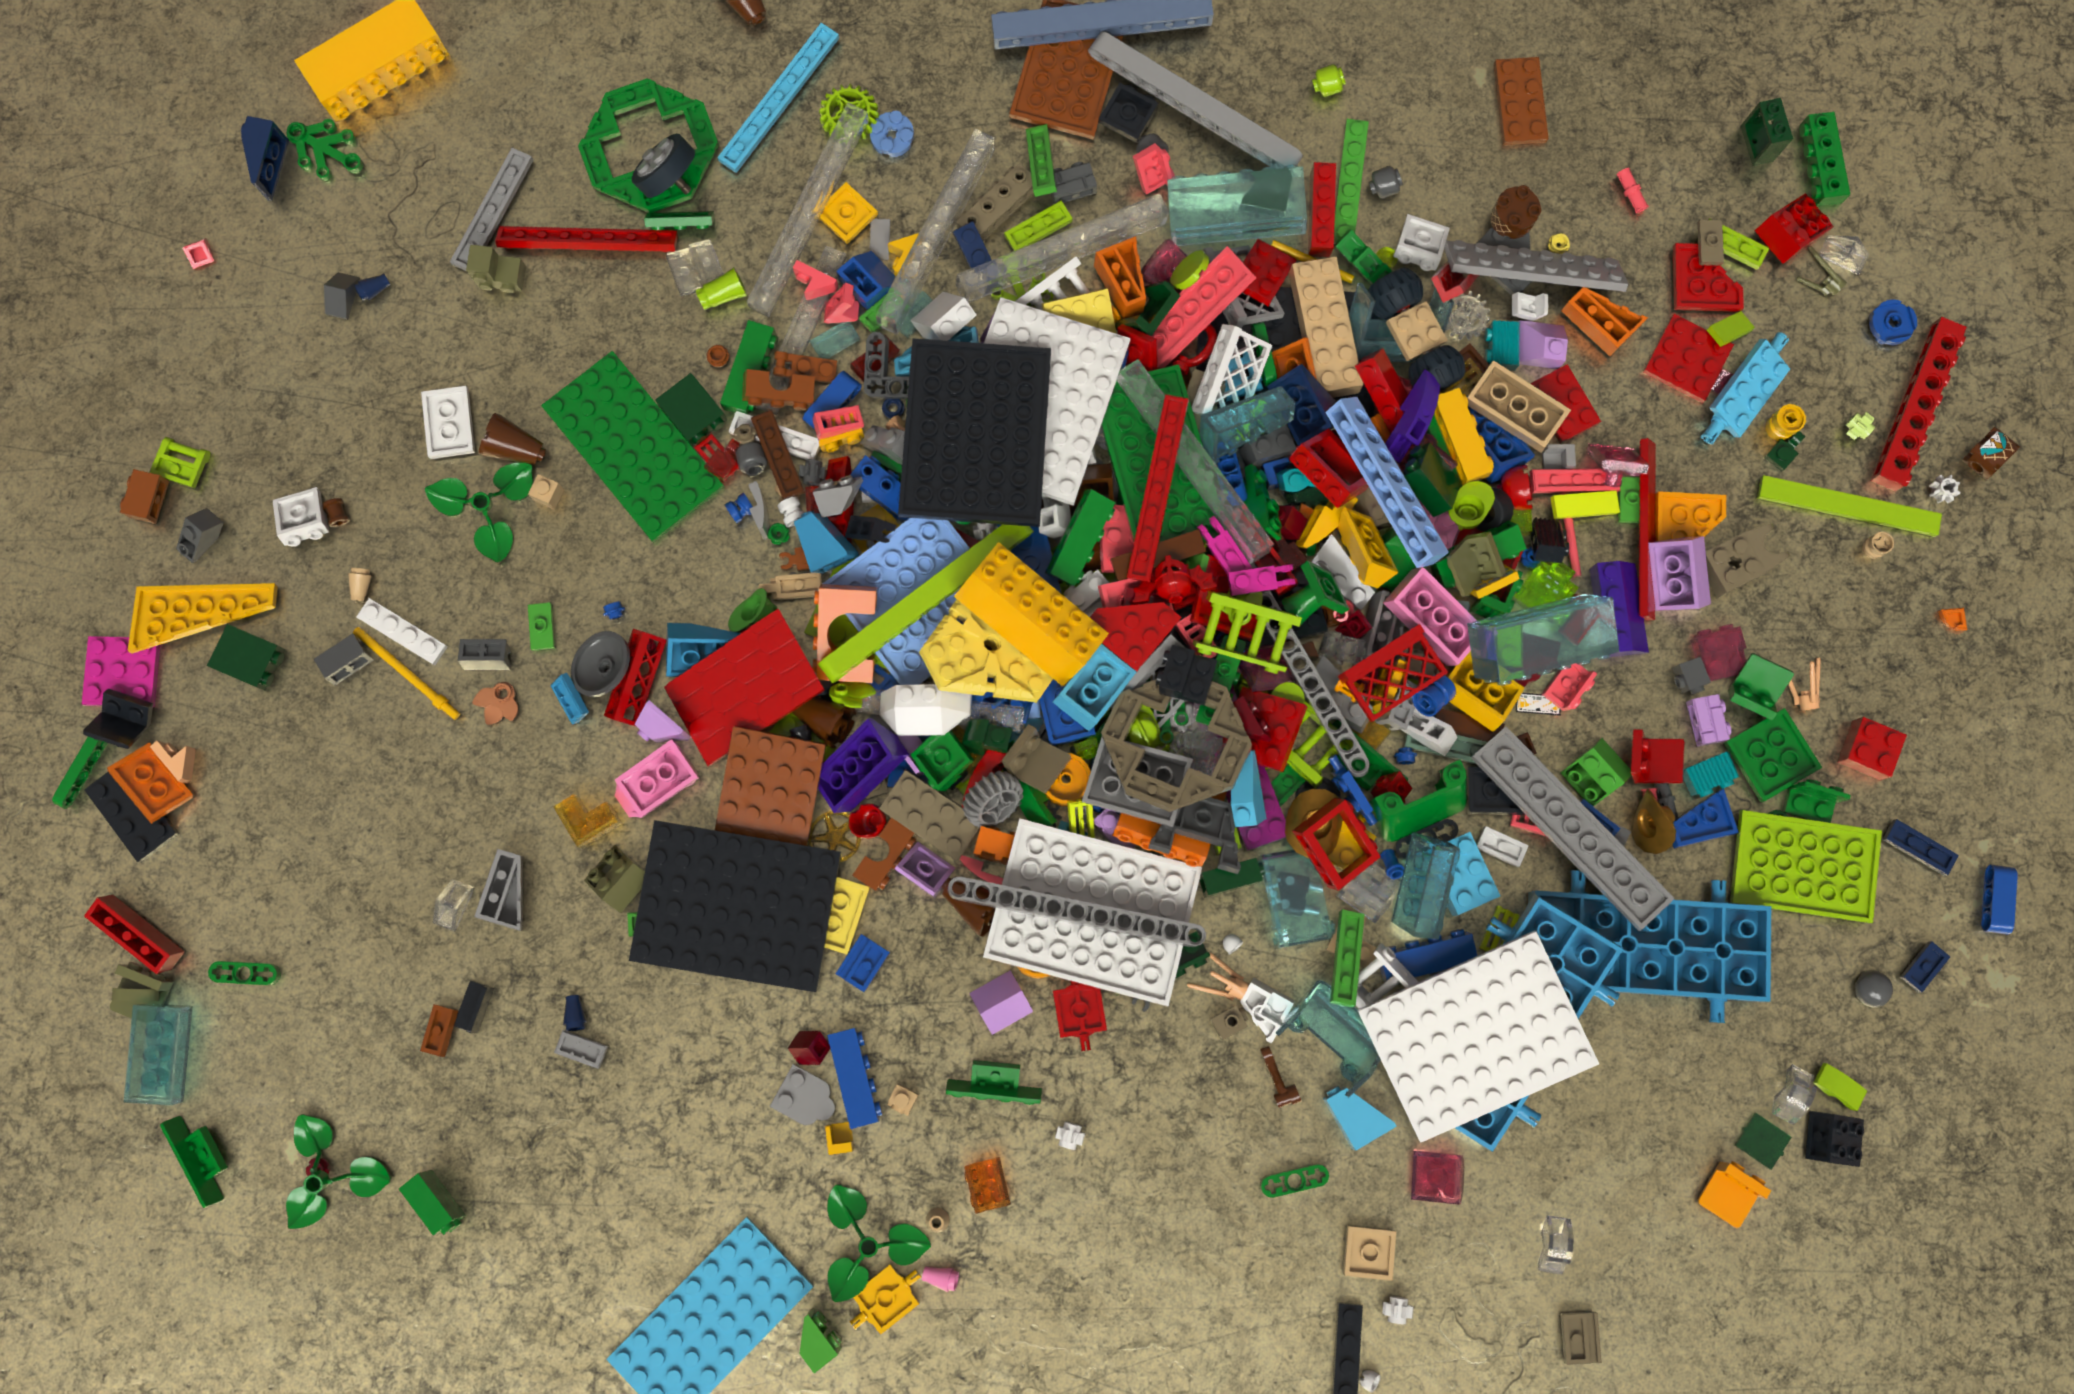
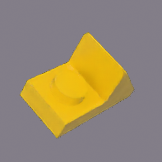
M918 233L888 243L889 252L897 255L892 269H894V275L900 281H904L922 246V236Z

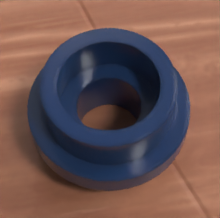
M886 399L882 404L883 414L889 419L896 415L901 417L904 413L905 407L901 399ZM891 406L898 407L895 412L889 410Z

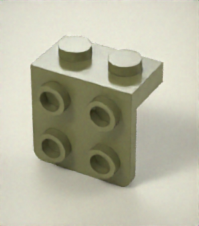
M1491 532L1466 535L1447 557L1448 567L1451 569L1456 587L1462 597L1468 596L1481 580L1499 578L1506 574Z
M129 962L128 965L118 964L115 974L123 977L118 988L155 989L160 991L159 1001L112 1000L110 1009L146 1025L155 1024L174 982L165 979V975L162 973L155 974L153 971H145L142 965L134 962Z

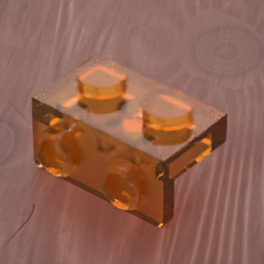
M1000 1157L974 1162L965 1166V1180L969 1185L971 1193L970 1202L976 1214L1011 1205Z

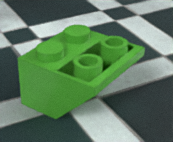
M1603 738L1586 749L1561 771L1563 777L1592 806H1595L1622 786L1632 775L1631 769Z
M812 1308L804 1317L799 1354L815 1374L839 1354L842 1348L840 1345L842 1340L835 1330L830 1331L826 1326L828 1321L820 1310L816 1312Z

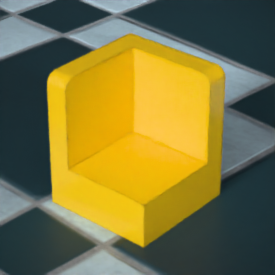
M849 1122L825 1126L828 1155L854 1151L852 1129H850Z

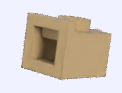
M898 1083L887 1105L893 1110L908 1116L919 1094Z

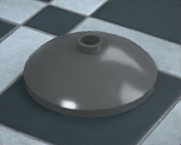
M602 631L589 637L579 647L571 665V680L578 692L588 697H599L612 691L622 681L630 661V650L626 640L615 632Z

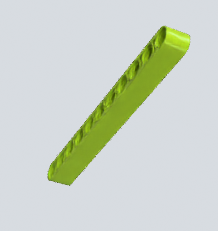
M1002 524L819 662L818 666L828 679L835 683L959 590L998 542L1010 551L1034 531L1030 526Z

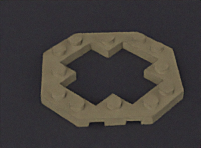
M1156 680L1145 683L1142 687L1134 690L1128 689L1120 693L1102 729L1101 735L1125 794L1171 812L1234 788L1252 749V743L1246 734L1242 720L1236 707H1234L1226 686L1212 681L1205 706L1215 709L1208 725V731L1226 737L1228 741L1211 776L1188 768L1179 788L1137 771L1145 750L1125 742L1142 705L1164 713L1172 697L1159 694V685H1156Z

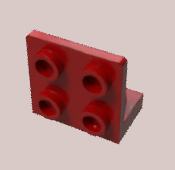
M1633 729L1631 774L1634 783H1683L1684 739L1645 738L1643 729Z

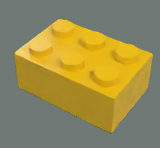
M1472 651L1467 654L1459 665L1452 666L1446 675L1456 688V695L1450 703L1492 732L1506 720L1525 689Z

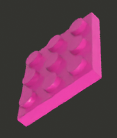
M88 636L81 704L85 706H102L103 693L109 688L151 702L153 707H155L161 645L131 654L128 651L129 637Z

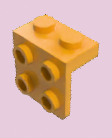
M1720 1161L1701 1192L1698 1203L1731 1226L1739 1228L1758 1197L1767 1199L1771 1190L1764 1186L1766 1182L1755 1175L1750 1177L1745 1174V1168L1736 1162L1726 1163Z

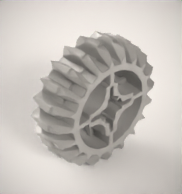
M997 771L995 774L991 772L987 777L982 776V780L975 782L976 785L969 788L970 792L964 796L965 800L962 802L964 806L962 810L969 822L979 828L981 826L987 828L991 826L996 827L998 823H1004L1006 818H1011L1010 815L1017 811L1016 807L1022 804L1020 800L1024 797L1022 794L1024 790L1018 779L1007 771Z

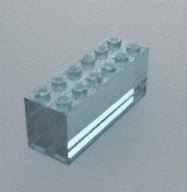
M1288 165L1281 169L1266 167L1261 171L1244 169L1239 171V173L1222 171L1217 173V175L1209 176L1202 173L1194 177L1175 176L1167 180L1172 246L1306 234L1307 211L1303 166Z
M1583 594L1467 623L1474 678L1484 679L1486 683L1497 682V685H1508L1512 683L1513 679H1530L1532 674L1536 673L1538 675L1550 674L1552 669H1569L1571 664L1591 663V659L1610 658V654L1619 652L1613 597Z

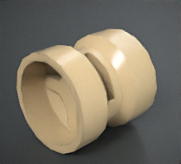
M1878 532L1867 538L1863 542L1862 548L1866 556L1876 559L1892 551L1895 543L1889 533Z

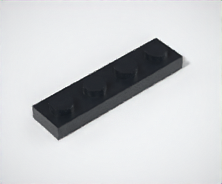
M1337 1302L1332 1394H1358L1362 1304Z

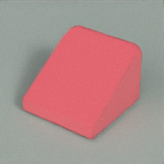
M207 238L183 247L193 269L215 261Z

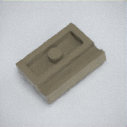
M1560 1313L1564 1363L1566 1365L1602 1363L1598 1313Z

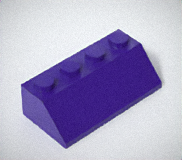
M1624 561L1596 563L1589 570L1602 658L1649 653L1644 618L1639 616V584L1636 564Z
M868 718L823 763L818 789L833 813L851 812L909 753L897 735L872 718Z

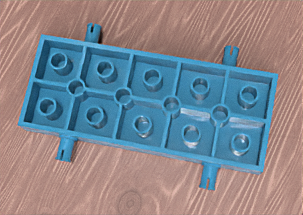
M1578 870L1571 871V891L1568 893L1536 890L1528 892V904L1536 894L1623 948V951L1602 982V984L1615 992L1707 998V1001H1710L1709 1022L1725 1023V1002L1727 1000L1771 1002V906L1729 904L1726 902L1727 881L1711 880V901L1673 900L1641 931H1638L1604 895L1588 894L1585 892L1586 876Z
M1535 894L1512 928L1494 916L1490 922L1498 928L1488 923L1486 930L1504 940L1503 944L1534 930L1537 932L1578 1019L1593 996H1596L1611 1007L1616 1002L1609 998L1608 995L1618 1000L1620 994L1608 988L1602 982L1623 951V948ZM1526 1096L1455 1127V1129L1493 1152L1516 1116L1532 1127H1535L1538 1124L1535 1121H1540L1541 1114L1524 1104L1528 1098Z

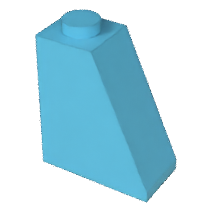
M1336 1086L1327 1091L1326 1094L1328 1096L1323 1098L1352 1150L1356 1151L1397 1127L1395 1122L1346 1087L1339 1088V1086Z

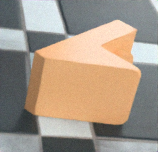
M156 741L150 746L177 781L186 784L192 781L195 748L185 746L178 752L169 742L163 743L160 741Z

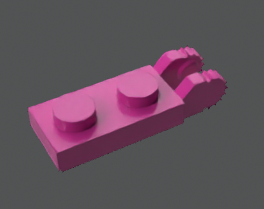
M1212 516L1209 518L1211 526L1219 534L1215 538H1212L1204 525L1201 524L1197 527L1226 574L1228 572L1253 569L1227 530H1224L1216 517Z
M1293 565L1267 566L1228 572L1230 595L1237 596L1295 585V579L1289 578L1282 581H1277L1276 573L1290 572L1293 570Z

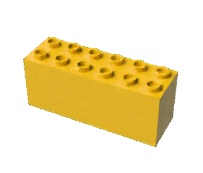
M395 0L294 61L322 105L337 122L346 119L357 109L366 107L374 99L386 95L394 87L403 85L416 74L423 73L426 68L435 63H440L449 53L415 0Z
M999 542L954 595L958 601L1061 686H1064L1085 666L1109 634Z

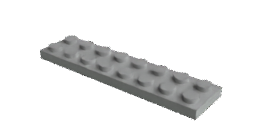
M1446 240L1444 247L1451 272L1626 292L1628 287L1627 279L1619 261L1613 258L1601 259L1590 255L1575 256L1571 253L1558 254L1547 250L1532 251L1528 248L1515 249L1504 245L1472 244L1461 240Z

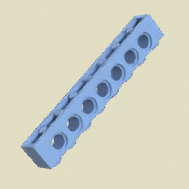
M1358 397L1343 398L1337 401L1326 411V414L1416 568L1433 565L1449 553Z

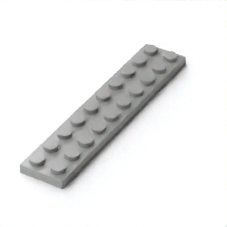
M1506 726L1471 757L1638 931H1641L1675 899Z

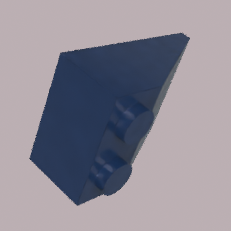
M247 116L245 123L241 127V138L250 180L268 201H272L289 139L274 121Z
M1303 364L1267 386L1298 446L1323 431L1334 428L1326 411L1336 401Z

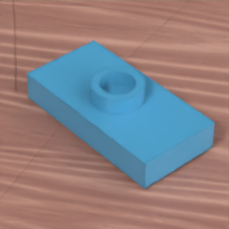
M568 673L561 674L550 686L573 725L579 723L589 711Z

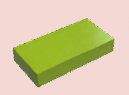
M1739 311L1710 325L1707 332L1722 347L1752 332L1755 327L1743 312Z

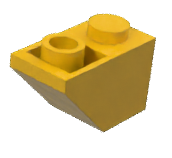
M849 414L851 423H855L853 414ZM840 416L842 425H845L844 417ZM834 418L831 419L833 427L836 426ZM860 428L820 439L819 445L822 453L826 451L827 453L835 452L840 446L845 444L854 445L859 443L864 438L863 430Z

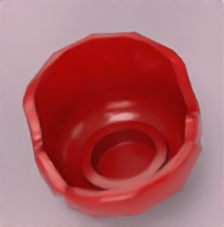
M861 804L857 811L850 813L848 825L851 833L859 838L871 839L877 837L886 825L885 813L876 804Z

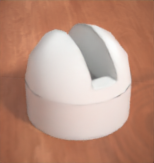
M1228 934L1223 939L1224 949L1229 955L1243 944V941L1235 934Z
M1365 1370L1362 1373L1365 1378H1360L1359 1381L1364 1389L1372 1393L1377 1388L1381 1376L1374 1371Z

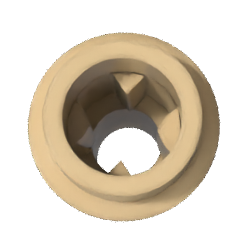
M351 568V572L348 573L350 600L365 601L372 577L369 569Z
M941 1208L932 1209L926 1216L927 1227L935 1233L946 1230L950 1222L948 1213ZM935 1218L941 1220V1225L938 1227L932 1223V1220Z

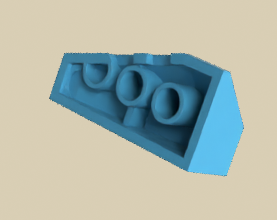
M667 623L666 676H680L692 668L693 665L720 649L741 633L692 623Z

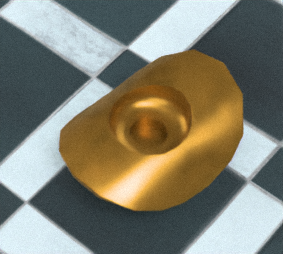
M1311 789L1300 793L1293 800L1286 817L1285 835L1287 842L1296 853L1309 858L1292 830L1333 798H1338L1336 794L1326 789ZM1339 813L1313 833L1327 856L1333 853L1338 843L1343 822Z
M1649 789L1646 790L1637 808L1633 820L1632 835L1636 845L1644 852L1659 854L1668 850L1676 839V829L1673 824L1675 816L1668 806H1660Z

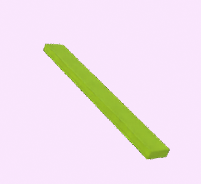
M1765 475L1760 478L1757 499L1933 537L1939 535L1942 513Z

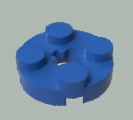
M1887 300L1870 313L1869 327L1879 344L1898 345L1912 336L1917 327V316L1910 306L1906 307L1899 300ZM1890 318H1892L1893 321L1898 322V324L1895 325V327H1892L1889 324L1888 321L1890 320Z

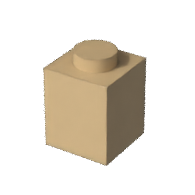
M537 474L528 495L535 502L555 510L564 489L558 482Z

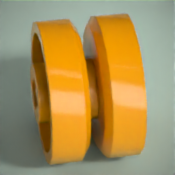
M1068 753L1071 756V760L1047 793H1045L1049 801L1059 807H1068L1067 801L1083 799L1091 773L1088 764L1081 757L1073 753ZM1065 775L1066 778L1069 776L1070 782L1063 783L1062 776Z

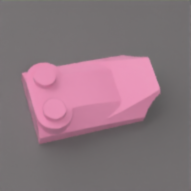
M671 739L616 778V792L614 796L629 818H643L684 788L693 785L700 777L683 750Z

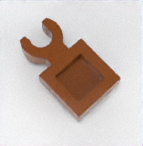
M802 547L795 548V555H791L788 552L779 554L780 559H789L787 565H781V570L789 571L793 566H797L798 572L810 571Z

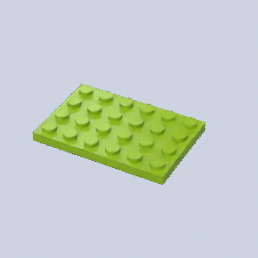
M1746 810L1739 811V833H1737L1730 903L1771 906V909L1873 923L1882 830Z

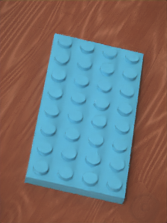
M747 1216L606 1360L638 1394H710L814 1285Z

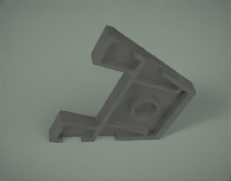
M1211 797L1182 807L1174 827L1162 824L1148 846L1149 849L1169 854L1175 833L1220 846L1221 852L1217 866L1218 869L1238 874L1241 868L1237 856L1238 846L1234 836L1235 826L1231 803Z

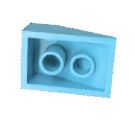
M1101 644L1085 666L1068 681L1053 703L1090 731L1136 674V671Z

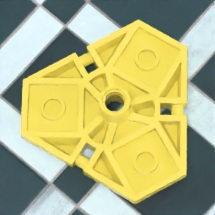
M956 599L948 611L949 615L943 617L919 651L938 690L984 696L986 692H992V697L1037 703L1053 678ZM957 618H958L960 621H962L964 624L962 625L960 622H958V621H957ZM985 645L990 646L993 651L988 650ZM987 678H993V683L987 682Z

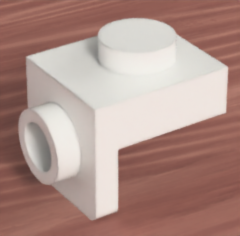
M1520 292L1512 294V316L1534 321L1548 314V294L1542 293L1537 296Z

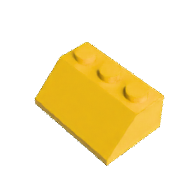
M1347 507L1343 508L1338 526L1342 536L1341 541L1350 553L1349 558L1359 572L1358 577L1364 585L1379 588L1395 576L1398 570L1372 517Z

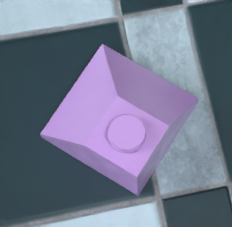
M1519 320V364L1559 369L1566 361L1568 338L1564 326Z
M650 700L645 704L634 724L639 728L637 733L647 742L649 739L655 743L668 742L671 739L674 741H688L691 738L689 734Z

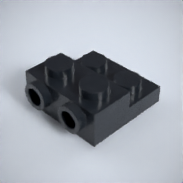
M1119 83L1099 117L1098 123L1137 143L1145 128H1148L1158 110V102L1150 95H1143L1137 92L1131 85Z
M1172 645L1171 650H1166L1162 662L1166 664L1164 672L1159 671L1157 675L1156 685H1159V694L1205 706L1218 660L1196 655L1195 650Z

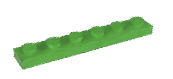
M1347 119L1345 123L1335 204L1334 244L1349 229L1353 230L1354 233L1356 231L1369 121Z

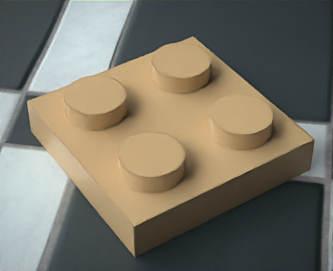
M1347 1225L1343 1275L1393 1281L1396 1231Z

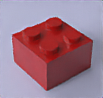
M1866 717L1855 719L1851 722L1837 763L1877 780L1891 778L1907 735Z

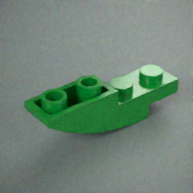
M1251 463L1244 467L1247 499L1243 502V506L1251 519L1278 541L1282 539L1280 531L1282 525L1278 516L1279 506L1274 499L1269 498L1266 488V474Z

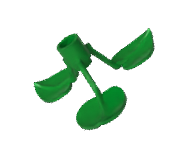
M522 462L503 466L495 473L493 478L494 485L500 491L489 493L488 495L483 492H477L472 498L467 500L465 499L468 494L467 487L459 479L445 478L426 486L425 492L430 503L442 514L448 516L459 515L463 511V503H471L473 508L483 513L489 526L484 525L477 529L474 535V544L481 554L499 563L506 558L511 550L513 533L505 522L492 523L488 514L493 505L492 498L503 493L509 500L513 501L522 500L527 497L533 485L532 466Z
M305 1114L299 1115L294 1125L295 1147L305 1157H310L317 1153L313 1168L310 1169L311 1175L305 1178L303 1186L292 1190L287 1197L288 1229L310 1226L325 1215L328 1203L326 1198L318 1195V1193L333 1182L351 1178L349 1182L350 1189L359 1197H371L379 1193L391 1180L387 1168L377 1159L363 1156L352 1161L350 1165L351 1173L329 1178L325 1171L317 1170L322 1156L321 1150L328 1148L333 1141V1130L321 1118Z
M835 1185L829 1194L827 1202L828 1216L832 1224L839 1229H845L852 1223L861 1238L858 1243V1250L861 1254L855 1263L849 1258H840L830 1266L827 1279L834 1302L847 1301L863 1291L868 1283L869 1273L865 1267L858 1265L864 1257H873L878 1249L890 1246L888 1250L890 1259L898 1265L906 1266L916 1262L931 1247L927 1236L909 1224H898L892 1227L888 1233L890 1242L877 1243L873 1237L864 1236L856 1221L862 1219L866 1214V1200L859 1191L840 1185Z

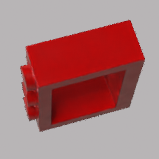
M1330 429L1302 443L1289 459L1337 509L1365 492L1369 487L1344 443ZM1313 450H1316L1350 484V486H1348Z
M1333 798L1292 830L1326 886L1339 891L1381 856L1377 851L1376 843L1366 834L1365 825L1353 813L1354 808L1352 804L1345 799ZM1338 813L1364 853L1339 874L1313 834Z

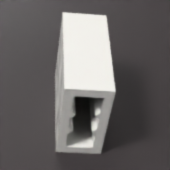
M942 292L910 321L923 338L948 341L976 316V313L964 297Z

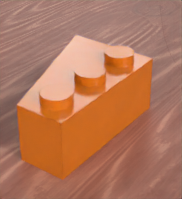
M1136 236L1097 251L1095 255L1094 268L1105 288L1108 289L1109 295L1122 319L1142 313L1146 302Z
M981 826L974 850V857L1007 865L1015 832L1010 831L1008 834L1001 832V829L991 826L987 828Z

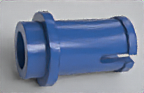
M1393 849L1384 850L1380 856L1386 867V875L1394 880L1399 879L1403 876V865L1398 862Z

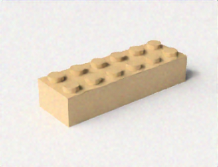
M1337 256L1294 263L1289 271V278L1302 338L1307 337L1309 340L1317 381L1333 398L1358 394L1363 387V381L1355 368V365L1358 363V357Z

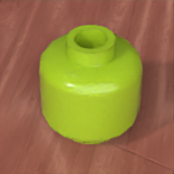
M1335 64L1316 70V78L1312 80L1315 92L1320 91L1323 97L1340 93L1343 90V85L1346 84L1341 67L1337 68Z

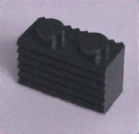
M1535 517L1529 533L1534 561L1562 563L1564 556H1567L1569 553V543L1565 542L1566 529H1562L1559 519L1556 521L1555 519L1547 520L1546 518L1538 519Z

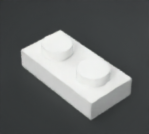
M1487 826L1483 827L1476 844L1480 851L1515 867H1520L1529 846Z

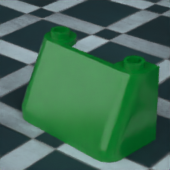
M1461 760L1455 761L1438 771L1440 779L1433 786L1435 792L1404 805L1400 796L1394 792H1387L1370 800L1369 804L1373 808L1372 813L1376 820H1378L1375 826L1382 839L1387 842L1397 841L1464 810L1467 802V775Z

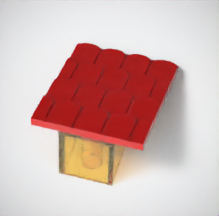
M776 609L750 626L749 629L664 686L708 767L728 755L733 726L764 731L824 691L816 673L779 609Z

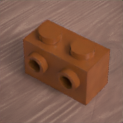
M133 469L132 475L127 480L128 488L125 497L122 498L120 503V513L132 519L156 524L169 481L160 475Z

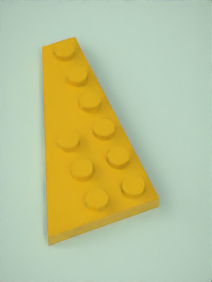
M275 583L136 586L128 651L133 654L276 608L278 586Z

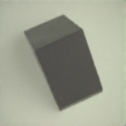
M337 272L324 284L326 315L345 320L349 319L357 293L354 285L358 283L360 277Z

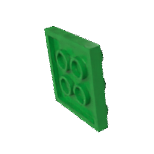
M1785 708L1777 712L1773 721L1766 718L1724 742L1761 803L1822 768Z

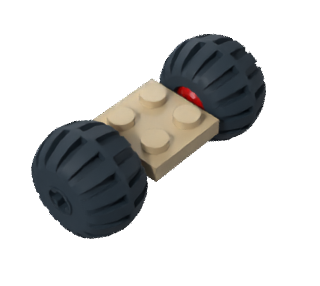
M1408 268L1397 269L1383 276L1369 287L1367 291L1369 307L1376 316L1387 320L1386 324L1407 362L1423 354L1409 367V379L1412 387H1414L1425 369L1436 378L1441 392L1464 377V359L1455 348L1450 345H1443L1448 340L1427 301L1417 305L1423 298L1421 279Z

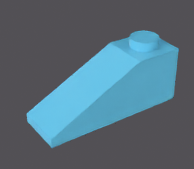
M1255 750L1250 751L1234 788L1231 789V807L1235 827L1254 826L1267 819Z

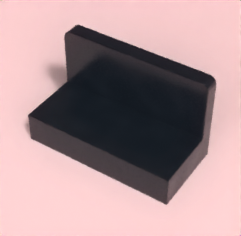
M470 981L454 1026L464 1029L471 1034L478 1033L494 988Z

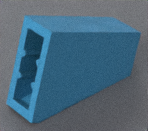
M808 511L801 515L802 518L794 521L811 573L823 574L859 556L858 551L827 517H821L820 513Z

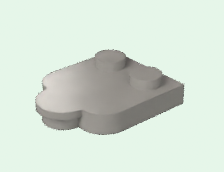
M795 1064L791 1066L770 1105L771 1108L802 1125L813 1124L817 1119L827 1120L835 1111V1104L829 1098L831 1094L830 1085L823 1079Z

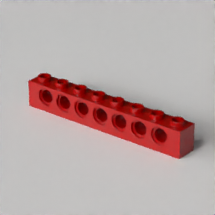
M1942 316L1931 324L1871 477V482L1896 492L1902 487H1906L1911 481V469L1920 458L1918 451L1927 440L1928 435L1925 433L1935 419L1933 414L1935 408L1939 406L1943 399L1941 392L1950 381L1951 375H1949V372L1958 360L1957 351L1965 342L1966 336H1964L1967 328L1966 326ZM1926 382L1930 384L1931 388L1926 385ZM1918 401L1922 403L1923 408L1919 406ZM1910 421L1915 424L1916 428L1911 426ZM1902 441L1907 443L1908 448L1903 445ZM1895 461L1900 464V468L1895 465Z

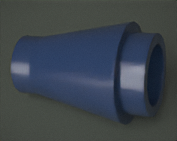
M384 273L379 276L358 280V283L354 285L362 301L367 299L370 301L385 288L391 286Z
M580 995L566 996L563 1020L566 1031L585 1029L587 1020L580 1001Z

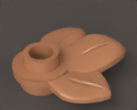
M499 682L493 688H483L476 694L472 702L475 706L485 708L484 717L487 725L496 724L503 717L513 721L518 713V704L514 700L515 689L508 682ZM507 690V696L502 698L501 692Z

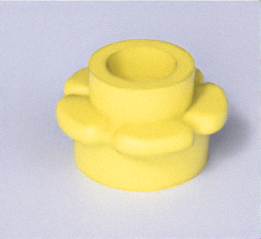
M1559 233L1550 237L1548 244L1550 252L1563 254L1569 250V238L1565 234Z

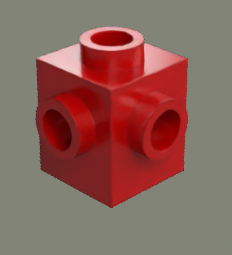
M1397 771L1378 778L1375 782V787L1370 793L1375 798L1387 792H1394L1405 803V798L1413 788L1402 773Z

